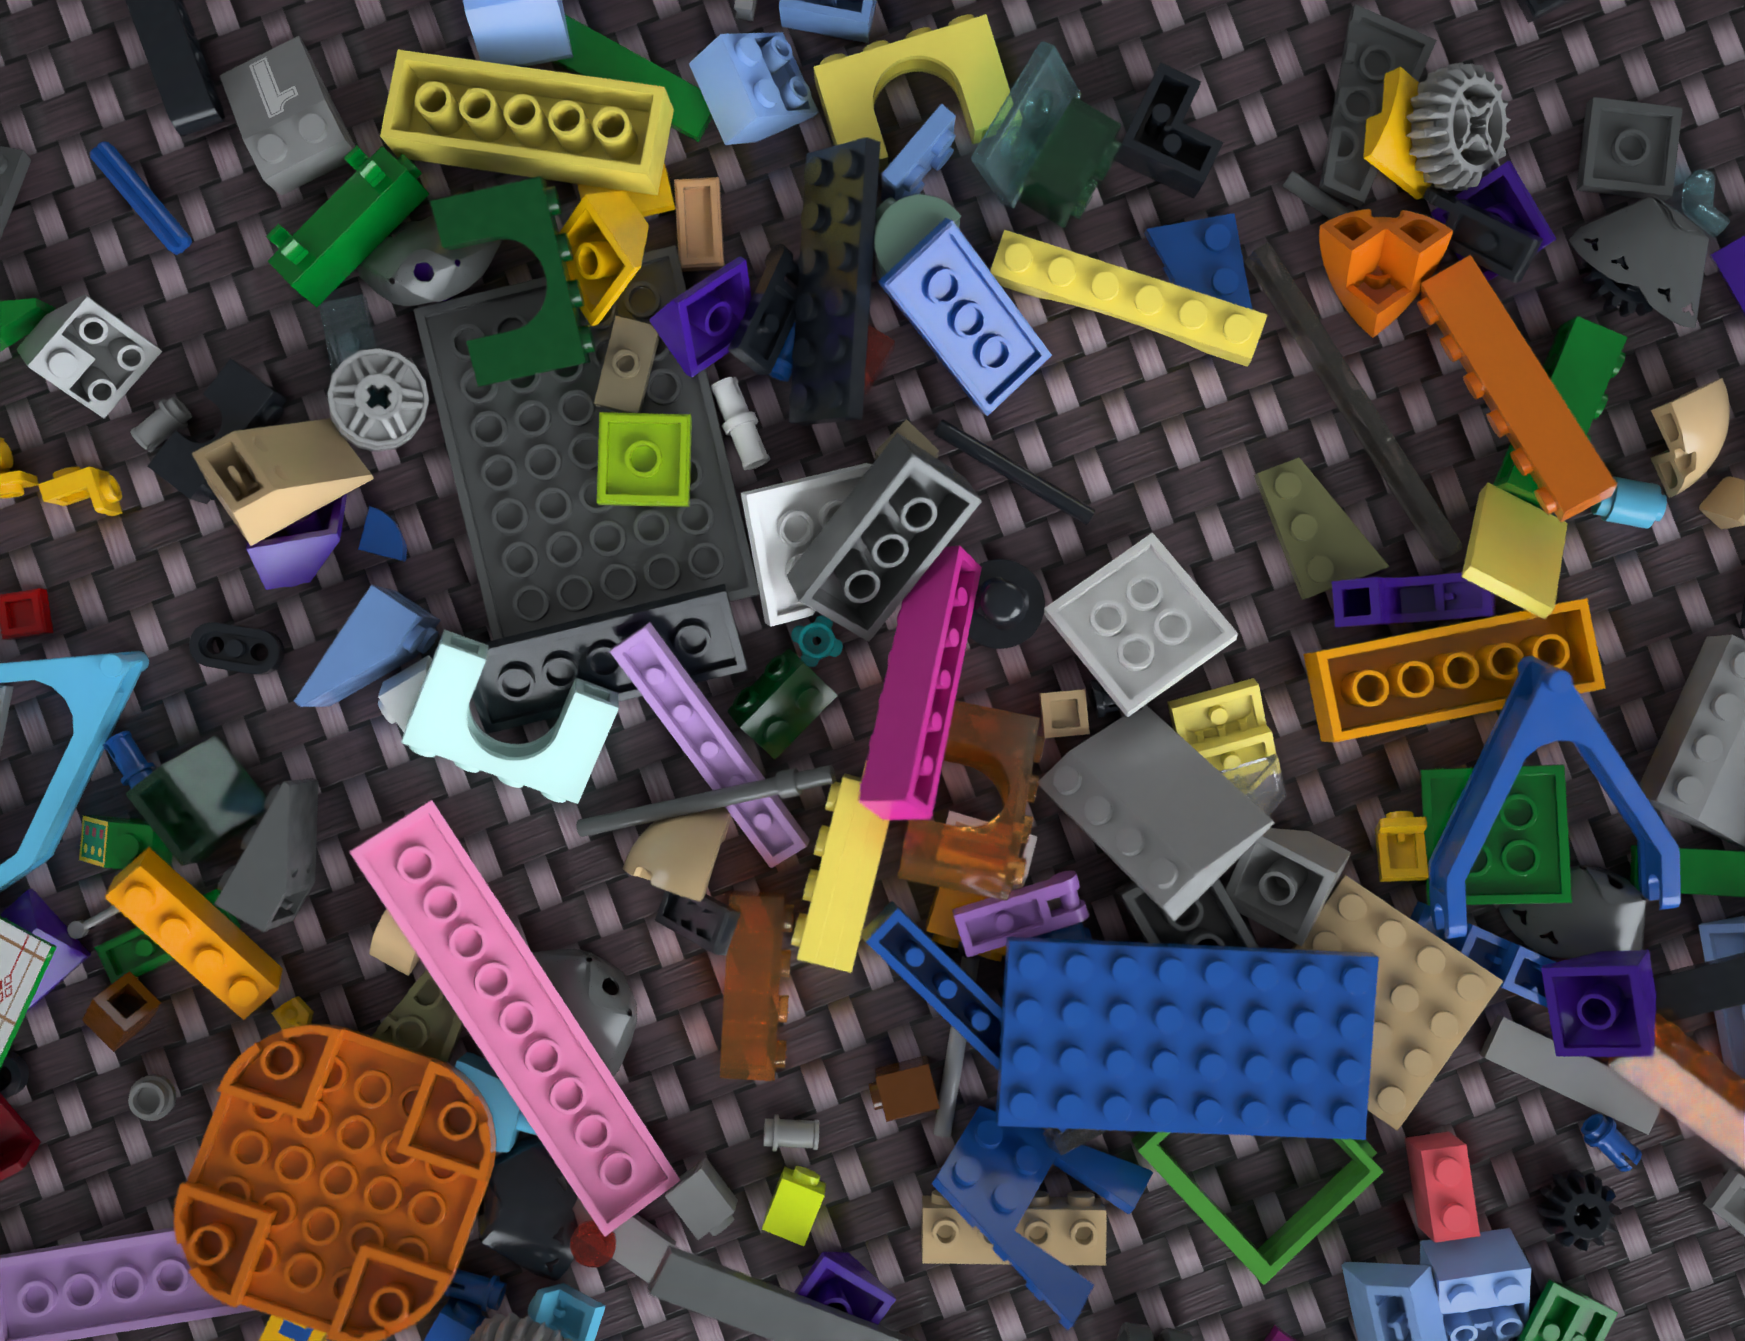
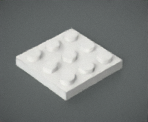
M1153 532L1044 608L1046 618L1126 717L1132 715L1230 645L1238 636L1237 631Z

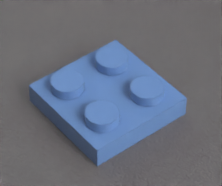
M943 104L937 108L882 173L881 200L883 202L890 197L898 201L907 196L919 195L925 186V183L921 180L931 168H934L936 171L940 170L951 157L954 149L950 146L956 137L953 133L956 115Z

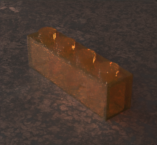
M733 890L729 895V906L741 912L726 954L720 1078L775 1081L777 1068H785L787 1040H779V1023H788L789 995H781L782 977H790L792 950L783 949L784 932H793L794 905L786 904V893Z
M1656 1013L1655 1053L1653 1057H1609L1608 1066L1745 1170V1079L1720 1062L1712 1052L1706 1051L1690 1039L1677 1025L1668 1022Z

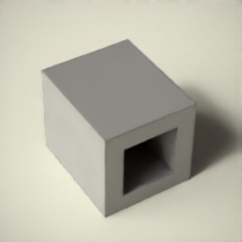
M706 1157L679 1177L681 1181L666 1192L665 1198L697 1240L701 1239L708 1232L712 1236L718 1235L735 1219L732 1214L735 1212L738 1199Z

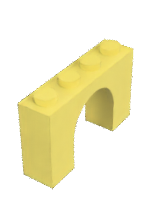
M971 14L962 15L950 21L948 26L933 31L928 27L919 28L907 34L906 39L890 44L885 40L876 41L867 45L863 52L847 57L842 53L830 55L824 58L820 65L813 67L816 88L834 146L865 137L880 141L878 173L884 172L887 169L888 154L877 122L874 105L883 87L895 77L905 73L926 72L938 76L949 84L960 102L972 145L1015 132L1018 115L987 14L975 18Z

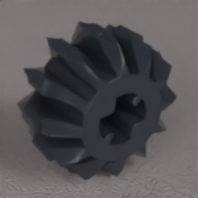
M1570 1169L1567 1180L1559 1174H1552L1555 1187L1552 1190L1548 1187L1540 1188L1541 1194L1548 1198V1201L1536 1206L1538 1212L1546 1217L1541 1223L1544 1230L1550 1235L1555 1234V1240L1564 1247H1570L1573 1244L1580 1251L1587 1252L1591 1240L1598 1246H1605L1602 1234L1606 1230L1610 1233L1618 1232L1616 1226L1610 1222V1219L1622 1214L1620 1208L1612 1203L1617 1196L1613 1189L1607 1185L1602 1186V1179L1595 1174L1588 1173L1584 1176L1577 1169ZM1577 1207L1582 1209L1580 1213L1576 1211Z

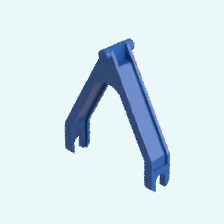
M1534 656L1523 657L1518 663L1519 675L1429 860L1430 911L1434 928L1436 930L1445 929L1446 939L1466 936L1465 879L1525 758L1540 746L1557 740L1572 741L1636 837L1640 893L1649 901L1659 900V910L1678 908L1681 902L1680 852L1677 843L1572 684L1571 675Z

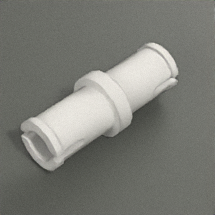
M724 378L711 385V392L714 394L725 420L722 427L726 435H731L742 461L743 469L751 470L770 461V457L766 453L755 426L758 423L755 412H749L737 378Z

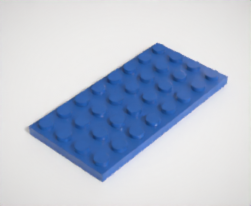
M1007 937L996 1105L997 1125L1365 1140L1379 957L1374 953Z

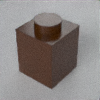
M129 971L92 999L82 1021L114 1052L150 1024L161 1002Z
M927 1055L875 1068L876 1082L869 1083L870 1094L874 1109L884 1110L886 1122L940 1108Z

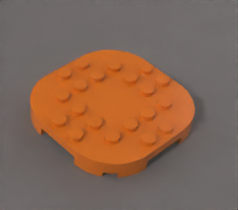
M310 1024L291 1027L254 1043L235 1060L223 1077L217 1089L221 1094L187 1181L180 1184L174 1208V1232L177 1245L181 1244L184 1255L192 1268L188 1272L202 1289L226 1305L236 1308L241 1304L328 1334L326 1337L328 1340L380 1341L387 1339L389 1336L403 1331L423 1318L446 1292L457 1271L494 1167L496 1134L488 1104L476 1085L452 1065L437 1058L338 1025Z

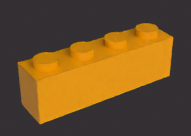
M150 847L114 877L104 897L243 1020L278 991L283 968Z

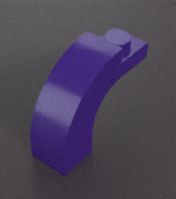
M1462 572L1415 577H1371L1332 581L1335 627L1393 625L1496 616L1495 594L1462 577Z

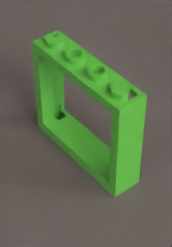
M1140 1131L1132 1139L1138 1152L1263 1285L1383 1173V1170L1372 1160L1377 1152L1366 1140L1333 1139L1352 1160L1262 1246L1257 1248L1159 1144L1171 1132Z

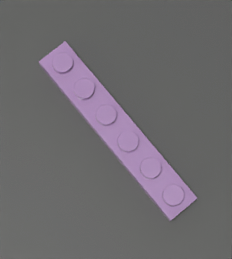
M648 623L611 649L610 653L712 790L765 779L651 623ZM777 795L725 806L770 868L804 849L809 843L810 839Z

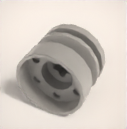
M381 348L362 350L343 360L332 375L328 391L331 421L340 435L357 448L373 452L395 450L410 441L425 419L429 402L426 382L417 367L401 354ZM373 389L375 392L380 393L386 390L389 393L386 401L389 407L387 409L380 405L375 406L373 409L367 405L370 401L368 391Z

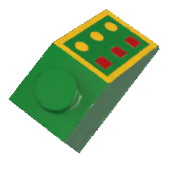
M83 815L79 860L104 868L124 869L150 847L167 864L172 866L175 822Z

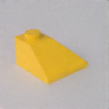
M625 190L585 194L559 232V234L567 233L573 254V260L566 262L570 279L579 280L584 299V306L579 307V309L591 326H596L601 322L642 265L649 224Z

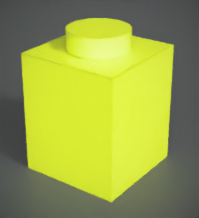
M784 1166L764 1216L762 1230L805 1246L825 1196L826 1183L819 1181L820 1176L808 1168L796 1166L792 1170Z

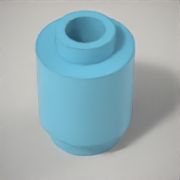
M1613 477L1617 483L1613 495L1591 506L1592 514L1600 515L1603 521L1648 529L1654 521L1662 519L1666 510L1667 497L1661 494V487L1658 484Z

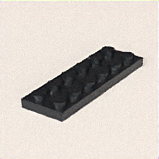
M868 137L806 154L804 200L801 214V246L798 259V291L795 305V337L792 350V383L789 396V423L804 426L862 420L880 155V141Z
M725 584L484 642L483 644L489 645L487 658L473 691L472 698L485 733L489 734L559 717L575 677L617 692L619 702L641 697L642 694L610 651L614 646L648 623L652 624L694 683L747 671L746 657Z

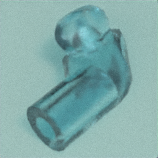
M1699 169L1688 176L1684 182L1682 211L1684 215L1715 238L1726 228L1730 219L1713 206L1716 180L1714 174L1707 169Z

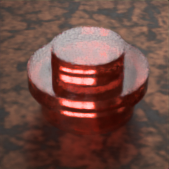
M593 1220L583 1222L572 1234L570 1241L571 1253L574 1259L583 1266L592 1268L602 1266L615 1253L616 1235L612 1231L604 1237Z

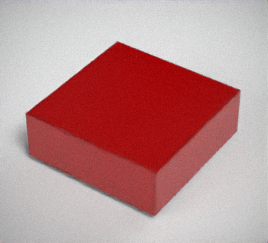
M38 588L0 595L2 640H14L54 633L47 589Z

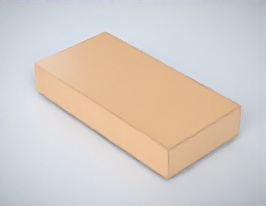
M719 177L675 179L678 256L682 271L719 270L725 266Z

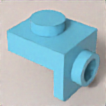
M562 1283L539 1289L529 1304L528 1316L537 1323L545 1322L546 1326L552 1330H560L561 1336L564 1339L595 1341L606 1305Z

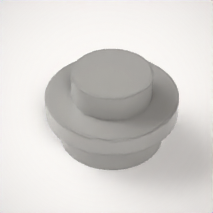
M152 1074L142 1077L130 1089L128 1099L130 1110L134 1115L143 1120H159L168 1115L173 1109L176 1102V1091L172 1083L161 1075Z

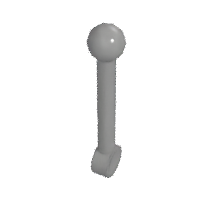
M113 905L85 921H73L68 926V934L73 939L83 938L88 934L89 928L119 913L120 910Z

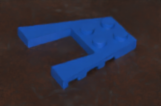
M979 1106L932 1182V1185L972 1228L976 1226L994 1245L992 1250L1004 1263L1006 1260L1009 1261L1027 1281L1026 1287L1040 1302L1044 1299L1061 1318L1059 1322L1063 1327L1069 1330L1076 1322L1094 1284L1015 1231L1052 1164L1128 1215L1135 1209L1153 1172L1147 1168L1038 1127L998 1126L996 1112Z

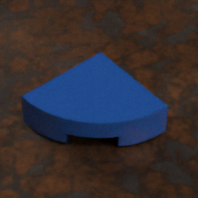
M369 506L358 550L406 562L407 544L400 528L388 514Z

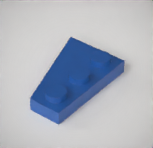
M1234 213L1146 229L1144 235L1150 246H1154L1164 264L1163 269L1171 283L1173 282L1177 286L1252 310Z

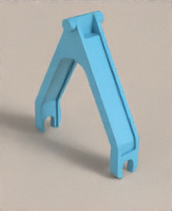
M130 651L0 663V683L36 680L53 687L66 700L73 715L74 732L17 854L0 865V892L38 868L54 855L104 751L103 744L111 737L141 672L145 671L149 665V659L144 652Z

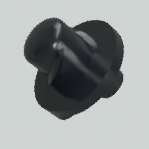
M995 559L979 564L982 570L968 637L982 646L993 649L1011 648L1025 642L1038 629L1044 615L1045 598L1038 579L1029 569L1015 561Z

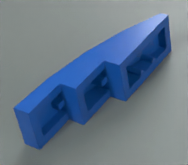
M1417 901L1410 919L1503 981L1500 987L1548 1008L1541 967L1555 963V961L1467 923L1466 936L1446 939L1445 929L1436 930L1434 928L1430 906Z

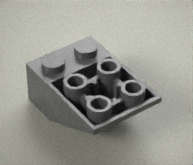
M314 778L284 781L282 785L278 784L271 790L263 806L267 812L259 826L254 825L245 835L241 843V849L244 852L237 865L230 866L220 879L218 889L221 890V893L214 905L262 932L294 921L316 878L319 781Z

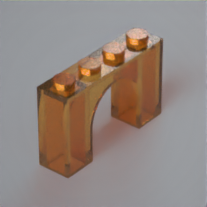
M955 700L943 761L970 766L985 774L997 787L1003 809L992 821L976 827H959L924 819H910L905 834L897 878L1006 901L1013 886L1022 885L1027 859L1019 857L1021 843L1028 844L1033 822L1032 816L1025 815L1027 802L1034 803L1039 782V776L1031 775L1033 762L1040 763L1045 742V736L1037 735L1040 718Z

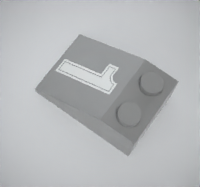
M300 36L219 75L243 141L262 179L281 196L348 163L344 157L355 147V144Z

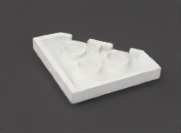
M871 464L855 465L741 493L765 624L772 627L813 616L815 610L799 602L786 575L872 466Z

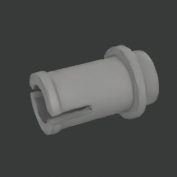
M171 397L168 401L161 399L158 402L159 408L137 427L130 430L136 442L150 453L156 450V447L175 430L188 427L187 421L192 418V415L185 405L175 397Z
M774 1114V1119L765 1118L763 1146L772 1147V1151L777 1152V1147L813 1148V1150H818L819 1120L779 1119V1114Z

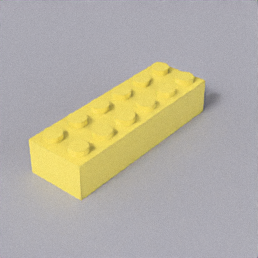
M397 50L380 137L397 158L403 153L409 160L533 178L541 176L547 180L658 195L674 109L663 86Z

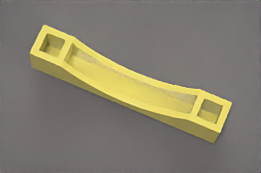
M1007 230L1003 232L990 270L1002 287L1033 297L1066 303L1112 316L1173 338L1204 353L1247 367L1252 360L1267 318V314Z

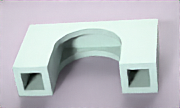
M444 629L407 722L401 743L409 745L410 749L425 757H435L438 755L452 760L457 767L465 771L476 773L481 770L493 774L501 782L511 787L521 788L524 785L541 791L544 797L552 801L563 803L568 800L578 804L619 709L618 693L575 677L560 716L548 733L535 741L524 744L500 742L491 738L479 728L473 719L469 703L486 662L489 645Z

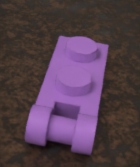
M1075 871L1060 872L1048 880L952 909L966 956L970 957L1006 946L1007 937L1032 938L1087 919L1089 913L1084 900L1079 899L1077 890L1080 888L1077 873ZM1060 897L1062 905L1050 911L1047 901Z

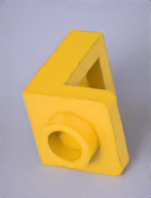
M77 466L68 467L52 474L54 479L38 484L44 502L67 506L91 498L97 513L109 516L122 514L119 500L122 499V492L118 482L109 472L90 466L83 469Z
M1395 811L1387 813L1386 818L1379 819L1375 828L1380 882L1427 880L1429 873L1424 831L1427 828L1426 817H1414V813L1411 811Z

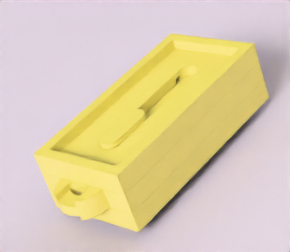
M867 760L865 762L862 778L864 777ZM844 774L841 783H832L825 810L834 813L830 827L822 825L819 831L814 855L821 856L822 861L820 869H811L808 875L802 900L810 901L811 905L808 914L800 912L791 945L800 947L797 956L798 960L851 973L890 820L881 819L859 803L860 782L862 778Z

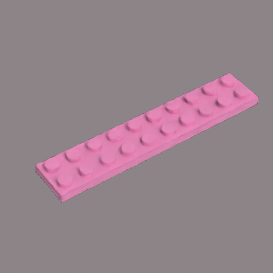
M432 800L349 851L604 1237L681 1181Z

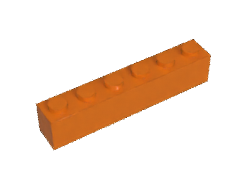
M1469 255L1422 282L1421 300L1417 302L1423 318L1428 325L1434 323L1438 325L1444 335L1440 339V343L1446 355L1452 362L1459 360L1467 372L1463 379L1469 392L1476 400L1482 397L1491 410L1486 415L1492 429L1499 438L1506 435L1515 449L1510 452L1511 458L1519 472L1523 476L1530 473L1539 487L1534 493L1547 515L1554 512L1561 523L1612 496L1617 483L1472 256Z

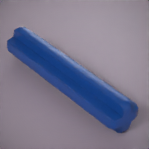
M103 141L97 147L91 149L90 158L169 251L178 255L191 246L192 238L113 145Z

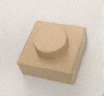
M1085 689L1039 693L1043 738L1090 734Z

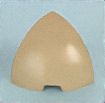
M1723 378L1711 381L1651 410L1669 450L1651 457L1669 498L1681 493L1698 481L1714 463L1723 447L1730 419L1729 397Z
M725 807L655 821L639 836L625 860L623 870L632 876L651 880V885L701 901L705 897L720 844L725 840L732 817Z

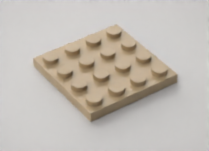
M1345 874L1336 884L1304 944L1300 946L1295 943L1292 948L1297 950L1374 953L1379 957L1368 1111L1397 1131L1503 983L1500 978Z

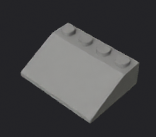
M1734 635L1706 637L1639 787L1653 808L1744 850L1745 640Z
M1144 705L1141 711H1136L1129 717L1123 716L1070 750L1037 782L1047 796L1173 921L1189 908L1274 824V821L1147 705Z

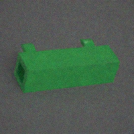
M356 145L344 157L356 172L292 236L278 223L266 235L279 248L268 260L269 264L290 286L316 308L430 194L417 181L422 172L403 153L395 159L381 146L371 157H368Z

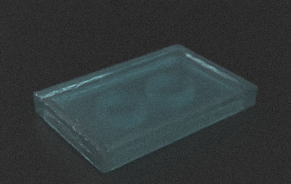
M1043 41L1037 46L971 157L972 162L1001 204L1013 209L1081 97V93L1055 45Z

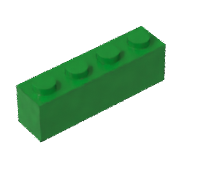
M1576 316L1560 325L1544 362L1543 369L1583 432L1591 441V436L1587 435L1593 419H1597L1601 415L1607 404L1608 394L1604 392L1610 378H1614L1618 374L1625 361L1626 354L1622 352L1627 336ZM1510 443L1493 485L1542 509L1534 493L1539 487L1530 473L1523 476L1517 469L1510 455V452L1515 449Z

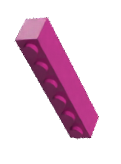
M960 545L945 547L903 599L901 610L897 615V628L892 650L888 656V669L883 691L879 697L878 714L874 732L869 742L870 750L864 777L860 782L858 800L859 803L883 820L931 819L982 570V567Z

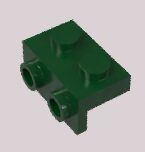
M787 649L782 655L774 657L767 664L764 673L751 687H747L739 692L733 701V705L728 709V713L745 733L776 759L838 695L791 649Z

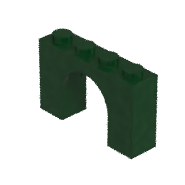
M540 176L430 201L442 248L455 250L496 240H514L527 246L538 257L545 272L547 282L546 296L543 306L533 320L516 330L466 341L478 387L590 363L589 353L595 352V344L589 324L582 326L577 308L584 306V299L579 280L570 279L566 262L573 260V254L567 233L559 234L555 215L562 214V209L556 187H548L546 180Z

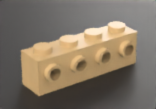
M938 1190L932 1191V1196H922V1263L1010 1264L1008 1260L1005 1263L992 1250L994 1245L976 1226L972 1228ZM1037 1190L1015 1231L1065 1265L1106 1266V1208L1102 1199L1095 1198L1093 1193L1087 1191H1072L1067 1193V1197H1049V1193Z

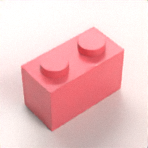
M1449 1131L1405 1138L1418 1227L1434 1243L1480 1236L1467 1145Z

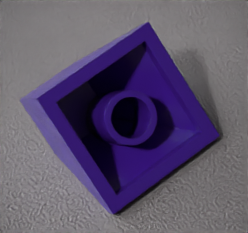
M347 494L252 546L247 543V552L266 590L294 587L312 581L340 541Z
M1649 950L1600 951L1541 967L1556 1057H1653L1655 1053L1656 991Z

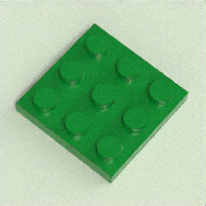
M1565 765L1521 766L1465 879L1466 905L1572 903ZM1474 767L1420 769L1422 817L1427 818V828L1424 831L1427 864H1429L1431 855ZM1429 877L1426 880V895L1428 905H1430Z

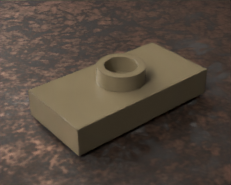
M615 316L594 400L596 406L623 413H641L660 337L652 324Z

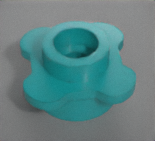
M824 615L818 616L814 623H810L805 627L801 625L795 626L791 632L792 640L798 643L803 653L801 660L809 667L816 666L820 659L829 655L837 657L843 649L842 642L835 638L831 629L833 626L832 620ZM814 637L821 638L820 645L813 644Z

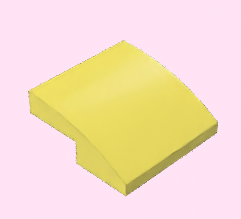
M1254 678L1167 702L1174 731L1233 784L1279 771L1273 734L1266 725L1260 687Z

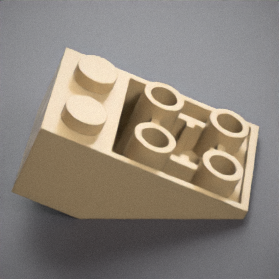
M330 418L233 431L192 453L210 488L250 546L374 479L349 443L340 435Z

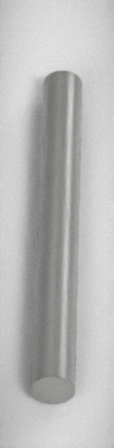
M963 955L960 967L976 982L980 959ZM952 1025L950 1027L939 1094L940 1108L937 1109L933 1131L934 1135L940 1137H951L967 1041Z

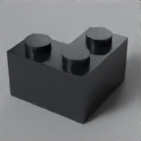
M1160 62L1114 161L1194 199L1204 184L1223 144L1222 141L1182 123L1202 81Z

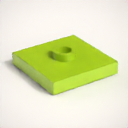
M599 412L597 504L690 507L692 416L690 414Z

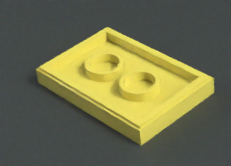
M1487 483L1479 492L1462 577L1546 619L1555 609L1568 523L1565 521L1560 523L1557 517L1551 514L1547 515L1536 506Z

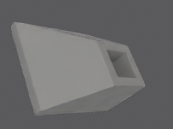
M86 294L46 314L16 349L27 367L104 419L162 352L159 347Z

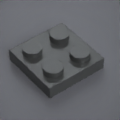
M1600 97L1591 98L1586 103L1576 190L1641 199L1652 197L1659 198L1662 201L1672 197L1683 108Z

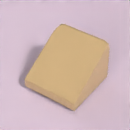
M1736 477L1723 478L1699 506L1700 511L1721 530L1745 525V480Z

